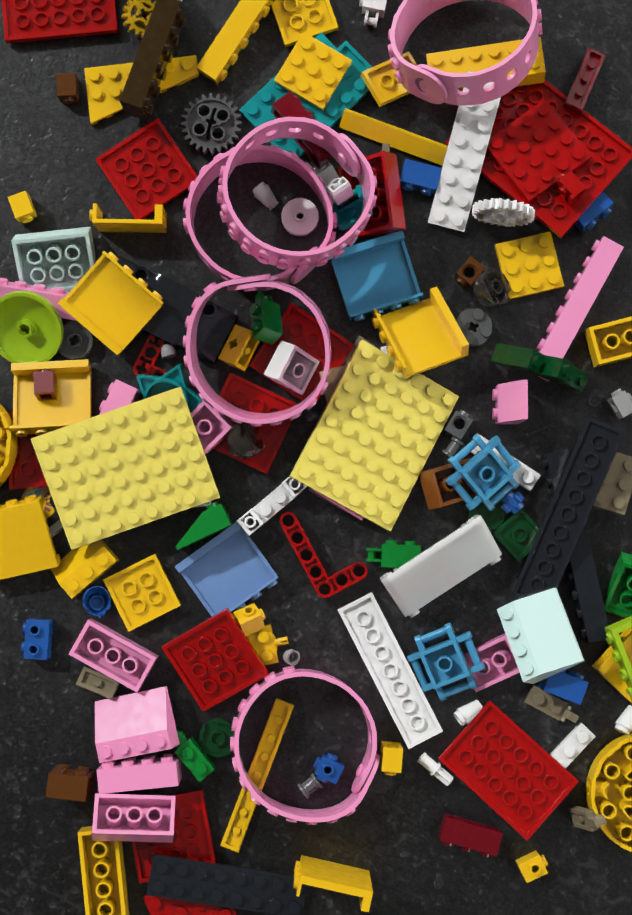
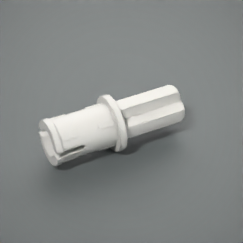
M425 752L420 756L417 762L426 768L431 776L434 775L446 786L452 782L453 776L441 767L440 762H435Z

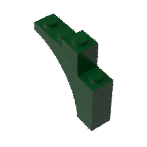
M497 343L491 360L502 367L533 374L579 392H583L587 382L588 374L574 367L573 363L563 358L543 355L534 349Z

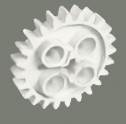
M491 198V200L484 199V201L479 200L475 202L472 208V216H474V219H478V221L491 223L490 225L497 224L498 226L515 227V225L522 226V224L528 225V223H532L535 217V209L530 204L517 202V200L510 201L509 199Z

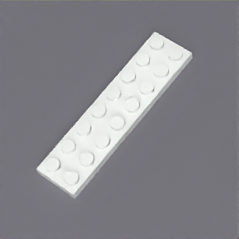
M494 82L486 83L483 88L492 86ZM464 87L462 92H467L469 89ZM501 97L483 104L458 106L428 223L462 232L465 231Z
M370 592L337 609L408 749L443 732L373 593Z

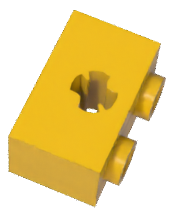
M235 324L218 359L229 366L245 372L260 340L253 338L252 330Z
M381 741L379 762L381 771L385 772V775L390 776L401 773L403 759L401 743Z

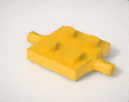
M271 624L264 625V629L247 636L264 665L279 663L277 656L278 646L289 644L287 636L276 639Z

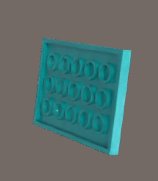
M322 32L315 38L341 53ZM351 64L323 111L300 97L299 99L302 102V106L313 114L314 120L332 128L342 118L345 108L351 110L370 91L360 76L361 73ZM277 75L239 110L255 128L276 119L271 113L272 104L289 92L274 83ZM293 138L269 141L271 145L278 146L282 150L296 153L299 158L305 153Z

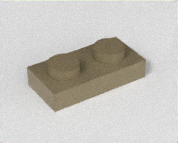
M83 667L76 682L77 686L110 700L113 699L120 684L114 679L87 667Z

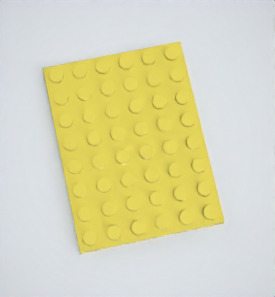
M360 340L289 477L383 529L391 531L459 396L420 373L404 379L401 372L398 373L396 371L393 357L390 358L388 354L366 341Z
M181 386L31 438L71 550L220 498Z

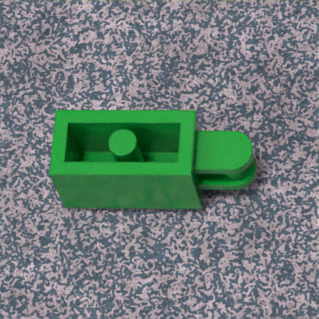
M259 291L255 296V303L251 305L249 311L253 338L273 345L283 335L280 306L273 302L272 296H265L263 292Z
M386 540V544H381V548H366V551H368L366 561L380 562V567L399 568L421 553V546L416 545V541H405V545H398L395 540ZM376 551H381L380 559H375Z
M177 730L180 744L176 746L178 749L175 751V754L197 780L201 782L217 765L205 754L193 737L188 739L182 731Z

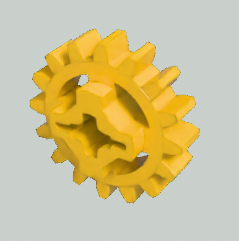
M151 0L127 1V6L123 8V11L126 12L122 14V18L126 19L123 25L129 26L128 32L134 31V37L141 34V38H143L156 1L154 3ZM134 7L135 14L131 16V10Z

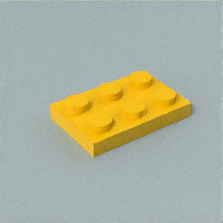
M409 51L402 54L406 61L415 66L417 65ZM391 59L363 71L360 75L379 107L410 94L401 83L397 82L394 75L397 71L392 69Z

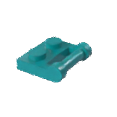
M360 184L353 190V196L339 205L335 202L332 204L333 211L336 212L339 230L344 231L350 228L361 217L363 193ZM357 196L359 197V199H357L356 201L342 208L344 203L352 200Z

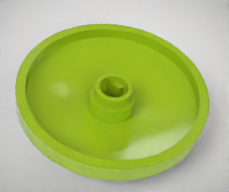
M14 291L1 297L0 355L12 363L49 361L59 351L64 337L63 322L57 309L46 298L30 291Z

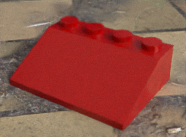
M382 151L366 156L365 158L371 166L373 175L377 178V187L374 195H377V199L372 209L373 215L370 216L364 230L357 236V239L405 230L397 154ZM340 165L338 166L339 178L344 176L351 184L352 190H354L360 184L358 179L349 175ZM357 196L352 200L344 203L342 207H345L348 204L356 201L357 199H359V197ZM353 226L346 229L345 232L347 233Z

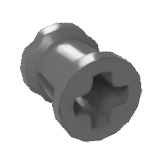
M452 437L451 443L445 450H442V453L448 458L454 457L466 445L457 438Z
M314 773L305 782L298 784L299 789L307 799L310 798L314 791L323 787V784L316 778L317 776Z

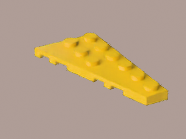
M196 55L172 58L171 63H168L166 67V78L164 81L161 80L159 86L161 88L160 93L199 76L198 69L196 68L198 65ZM133 63L84 68L91 125L123 110L119 100Z

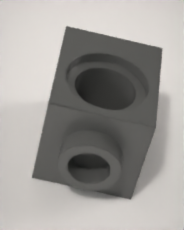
M456 410L443 432L461 440L473 421L469 418L470 414L463 410H460V412ZM456 419H460L463 422L462 429L455 428L454 421Z

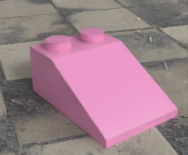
M528 380L513 381L495 386V389L492 390V400L495 401L492 419L495 420V424H520L528 419Z
M202 401L191 412V416L206 455L236 426L225 414L220 415L213 410L214 407L209 402Z
M505 633L476 647L481 662H484L486 668L472 673L477 684V688L474 689L475 692L520 673ZM469 652L465 653L464 656L468 666H473L474 663Z

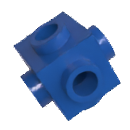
M323 753L321 758H316L313 765L316 768V778L325 783L330 781L336 784L344 769V763L339 761V757L332 753L327 755Z

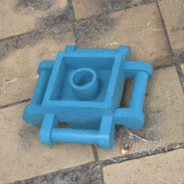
M475 434L471 442L454 457L451 456L447 460L456 472L446 479V483L456 490L466 502V507L469 510L474 509L483 502L484 506L489 511H492L496 503L512 489L515 490L519 486L513 478V473L521 464L509 454L497 435L492 437L486 444L479 435ZM479 446L481 450L461 466L459 462L474 448ZM496 448V450L500 453L504 460L509 464L508 468L505 466V464L501 461V459L496 455V453L492 449ZM462 478L477 496L472 499L458 480Z
M447 623L445 627L425 635L414 636L419 651L406 657L408 662L412 664L423 692L436 689L440 701H444L448 696L469 688H477L472 673L486 667L479 658L471 639L473 636L470 631L456 636L452 624ZM448 634L449 640L425 648L424 643ZM462 641L465 642L474 663L471 667L468 666L459 643ZM419 658H421L431 681L430 683H427L418 661ZM465 677L467 679L466 682L460 683L445 690L442 688V686L463 679Z

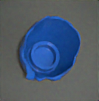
M93 586L87 589L82 597L83 607L88 614L100 619L111 607L109 592L102 586Z

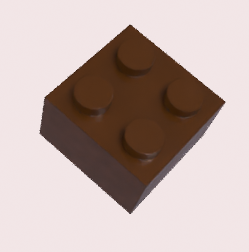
M59 764V766H56L48 773L45 797L85 802L92 794L95 771L90 770V767L78 766L77 769L70 768L69 764Z

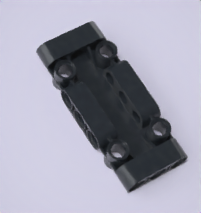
M119 256L117 262L122 267L127 265L134 272L132 276L136 279L140 273H146L147 276L144 281L148 284L147 289L152 293L155 290L163 297L161 301L164 305L144 326L142 331L148 334L151 333L156 338L166 341L167 344L186 351V347H183V336H186L187 327H185L186 318L190 316L194 309L191 306L196 297H202V295L159 273L154 274L145 267ZM207 301L200 315L197 327V356L214 365L239 316L216 305L213 301ZM207 307L215 309L211 315H206L204 311Z

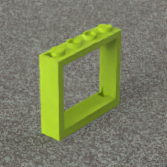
M632 616L604 628L607 633L606 640L614 651L612 656L620 666L619 674L622 680L626 682L628 687L626 692L632 700V666L619 633L632 628Z

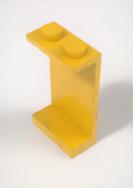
M93 203V209L89 211L90 221H92L93 226L96 227L98 232L166 233L167 214L163 205L155 204L154 220L103 219V213L97 203Z

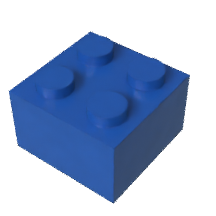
M566 670L561 671L537 683V687L543 691L579 705L582 703L589 682L583 680L585 676L571 670L568 673H565Z

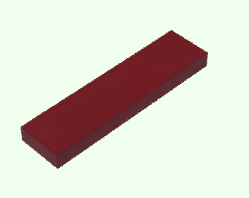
M588 48L563 105L564 108L579 115L581 114L606 55Z

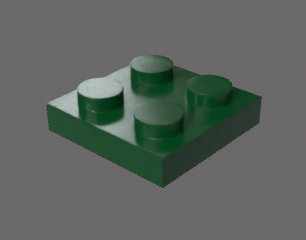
M521 508L503 522L492 534L512 557L519 562L530 552L540 528Z

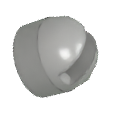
M165 344L162 347V359L177 356L173 345Z
M293 649L286 650L283 654V660L285 663L294 666L299 662L300 654Z

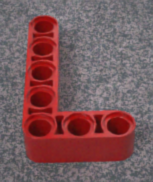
M291 512L281 515L280 524L320 597L328 598L366 577L368 569L362 562H355L328 577L297 517ZM287 515L294 518V523L291 526H285L283 523V519ZM300 532L303 535L301 543L293 542L292 535L294 533ZM309 549L312 552L310 560L302 559L301 552L303 550ZM357 565H361L364 568V573L361 576H356L353 572L354 567ZM317 566L321 569L319 577L311 576L310 570L312 567ZM338 575H346V584H337L336 578ZM328 584L330 592L322 594L319 591L320 585Z

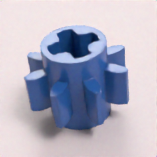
M510 491L501 499L503 502L501 508L506 514L510 511L515 514L524 506L522 503L524 497L519 491L517 493Z

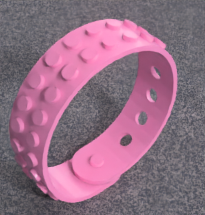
M404 0L394 15L392 27L388 32V39L391 41V44L388 45L389 56H393L390 58L392 69L397 71L394 73L397 82L401 83L409 93L433 104H442L444 102L457 106H473L495 100L507 94L526 77L538 54L539 35L543 34L542 23H538V21H542L541 9H537L538 0H488L504 4L516 10L528 21L530 28L519 47L507 58L492 67L472 73L444 72L425 64L415 66L402 57L404 47L410 35L426 17L445 6L468 0ZM512 69H514L512 74L509 77H507L508 73ZM494 82L492 86L483 88L486 83ZM465 87L469 89V91L461 92L458 90V88Z
M283 117L261 124L240 140L231 152L226 166H221L218 184L221 185H218L217 203L221 204L220 217L222 222H226L229 228V235L241 245V249L246 254H251L259 262L277 266L279 269L297 268V270H306L312 266H323L333 257L335 259L345 252L344 249L347 245L352 246L357 240V236L364 230L371 216L369 213L372 212L376 203L377 195H374L377 187V178L373 175L371 166L365 156L345 134H338L329 126L313 119ZM281 138L303 139L324 148L349 175L358 179L363 193L361 217L344 236L320 249L300 252L289 251L262 242L243 226L229 200L228 179L244 156L263 143Z
M259 145L239 161L236 166L246 163L264 162L280 165L299 175L309 184L319 198L328 222V230L323 243L319 248L315 246L309 251L323 248L335 242L336 232L333 229L337 228L336 212L332 211V204H334L330 193L327 194L324 188L326 186L325 182L320 176L317 177L313 172L314 168L308 162L305 163L299 159L296 153L292 151L287 152L275 145ZM235 147L225 153L216 155L208 165H204L201 168L196 180L191 182L188 189L190 191L188 199L185 198L183 210H185L186 218H183V225L186 234H190L194 247L204 264L223 281L242 277L221 268L204 252L195 236L194 217L202 194L214 179L219 176L221 166H226V162ZM316 266L308 267L306 270L289 268L265 280L297 284ZM257 287L254 291H268L275 288Z
M271 274L235 278L219 284L214 282L203 289L205 293L202 297H196L191 306L194 309L190 316L186 318L185 327H187L186 336H183V347H186L184 364L189 369L190 382L199 390L201 399L206 403L209 402L214 407L213 410L218 414H225L236 423L242 424V422L250 423V426L260 427L262 424L270 423V426L278 425L285 419L290 418V420L298 418L304 409L310 410L317 403L316 397L319 394L323 395L328 386V382L325 380L331 362L330 333L321 310L311 298L295 286L280 281L265 280L270 279ZM227 286L228 291L243 289L244 292L254 291L257 287H274L293 294L310 308L322 330L325 344V366L319 384L305 400L282 411L254 413L228 403L208 384L201 371L197 356V327L204 306L219 289Z
M294 666L282 668L283 671L276 674L273 671L264 677L265 680L260 684L255 683L249 690L250 695L246 700L242 699L238 706L239 715L234 717L231 731L235 732L234 737H230V752L234 751L235 753L232 763L235 772L239 771L241 786L244 790H249L251 799L257 805L262 804L268 808L267 812L274 816L279 814L286 817V820L297 823V821H303L307 825H317V822L329 824L337 822L338 818L345 815L346 817L350 816L356 811L355 808L365 796L380 762V755L376 753V727L368 707L346 683L324 672L312 669H295ZM305 676L323 679L336 684L356 699L366 718L368 727L366 753L356 771L351 789L352 793L337 805L324 809H301L282 804L264 794L253 783L244 768L239 751V734L244 717L250 706L264 690L284 679Z

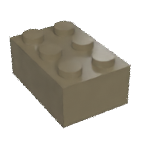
M617 452L593 508L616 515H625L632 492V457Z

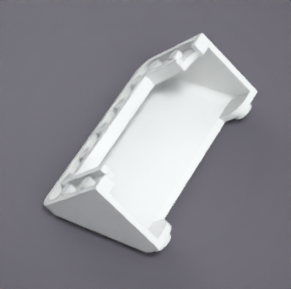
M481 515L473 516L466 522L467 524L463 523L459 529L401 567L394 568L393 573L387 572L380 577L381 582L405 617L409 616L412 618L420 613L419 609L487 564L494 565L501 560L499 556L502 553Z

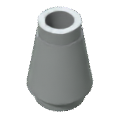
M261 182L252 190L254 197L269 208L270 211L279 204L268 184Z

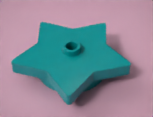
M178 364L163 376L143 374L136 376L143 399L181 386L190 412L203 401L197 393L187 387L182 364Z

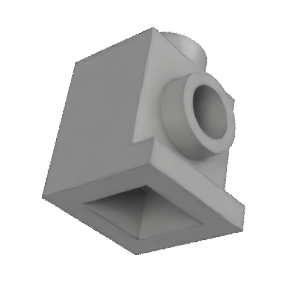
M621 388L612 392V397L607 401L618 419L631 414L632 396L626 393L625 390L622 391Z

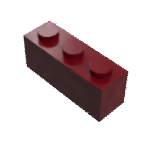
M447 813L443 815L438 834L439 839L444 845H459L462 850L468 852L476 850L485 857L497 856L503 836L502 831L498 828Z

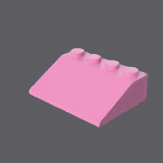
M167 686L113 697L112 700L107 698L95 701V745L99 763L168 750L180 744Z

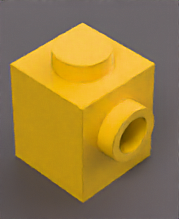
M26 191L8 197L15 219L19 223H29L33 218L37 217L30 195Z
M255 603L233 612L236 621L246 636L265 628L263 622L266 619L264 612L261 608L258 609Z
M536 850L515 860L526 883L548 873L546 870L548 863L544 855H539Z

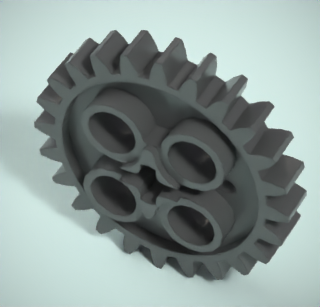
M210 93L209 98L202 94V100L195 97V104L189 102L190 109L184 108L187 115L181 116L182 120L185 121L181 122V127L185 128L182 130V134L187 135L185 141H191L190 147L192 148L196 145V152L203 149L204 155H206L207 151H210L212 156L216 150L220 154L222 148L228 151L227 145L234 147L232 140H239L236 134L242 133L241 129L238 128L242 126V121H238L241 119V114H236L238 107L232 108L234 105L233 101L227 103L226 96L220 100L219 94H217L216 98H213L212 93ZM214 109H217V111H216V113H215V115H214V123H215V124H212V127H211L210 139H209V140H206V138H207V136H208V133H209V125H211V123H212L213 110H214ZM204 110L209 111L207 116H201L200 113ZM220 115L228 116L224 121L218 119ZM199 128L205 129L204 133L197 134L195 132ZM218 132L223 134L220 139H216L213 136Z

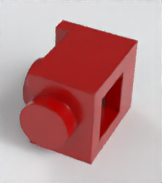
M572 171L566 175L563 173L556 179L558 192L562 197L568 198L567 204L569 206L584 195L586 186Z

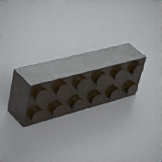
M156 0L119 100L125 114L147 121L148 115L151 116L153 113L154 99L158 98L161 88L159 86L161 80L164 81L166 78L167 64L171 63L173 58L172 50L174 45H178L180 39L179 31L181 28H184L186 23L184 9L180 0Z

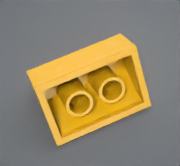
M101 539L73 549L61 559L59 566L51 568V571L59 585L73 599L115 565L119 559Z

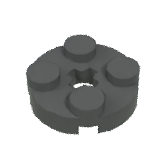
M471 308L464 310L456 319L457 324L469 343V347H477L484 344L492 333V322L489 316L481 309ZM469 323H473L474 325L476 324L478 326L476 328L477 332L474 333L472 330H468V328L470 327Z
M70 321L63 326L64 337L59 352L71 360L84 359L93 348V334L78 321ZM78 336L77 339L79 340V343H76L75 346H73L72 342H70V338Z

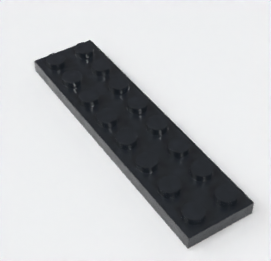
M154 853L146 895L275 915H302L307 885L302 884L298 897L296 896V889L293 888L294 875Z

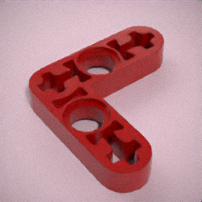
M150 333L133 367V372L136 376L139 375L137 368L142 367L144 361L141 360L142 357L152 363L151 365L147 363L145 366L147 372H142L141 374L155 376L157 373H162L163 375L167 373L155 366L166 341L159 339L157 344L160 347L158 348L156 345L150 344V341L154 343L156 341V336ZM148 348L156 350V355L153 358L146 356L145 353Z

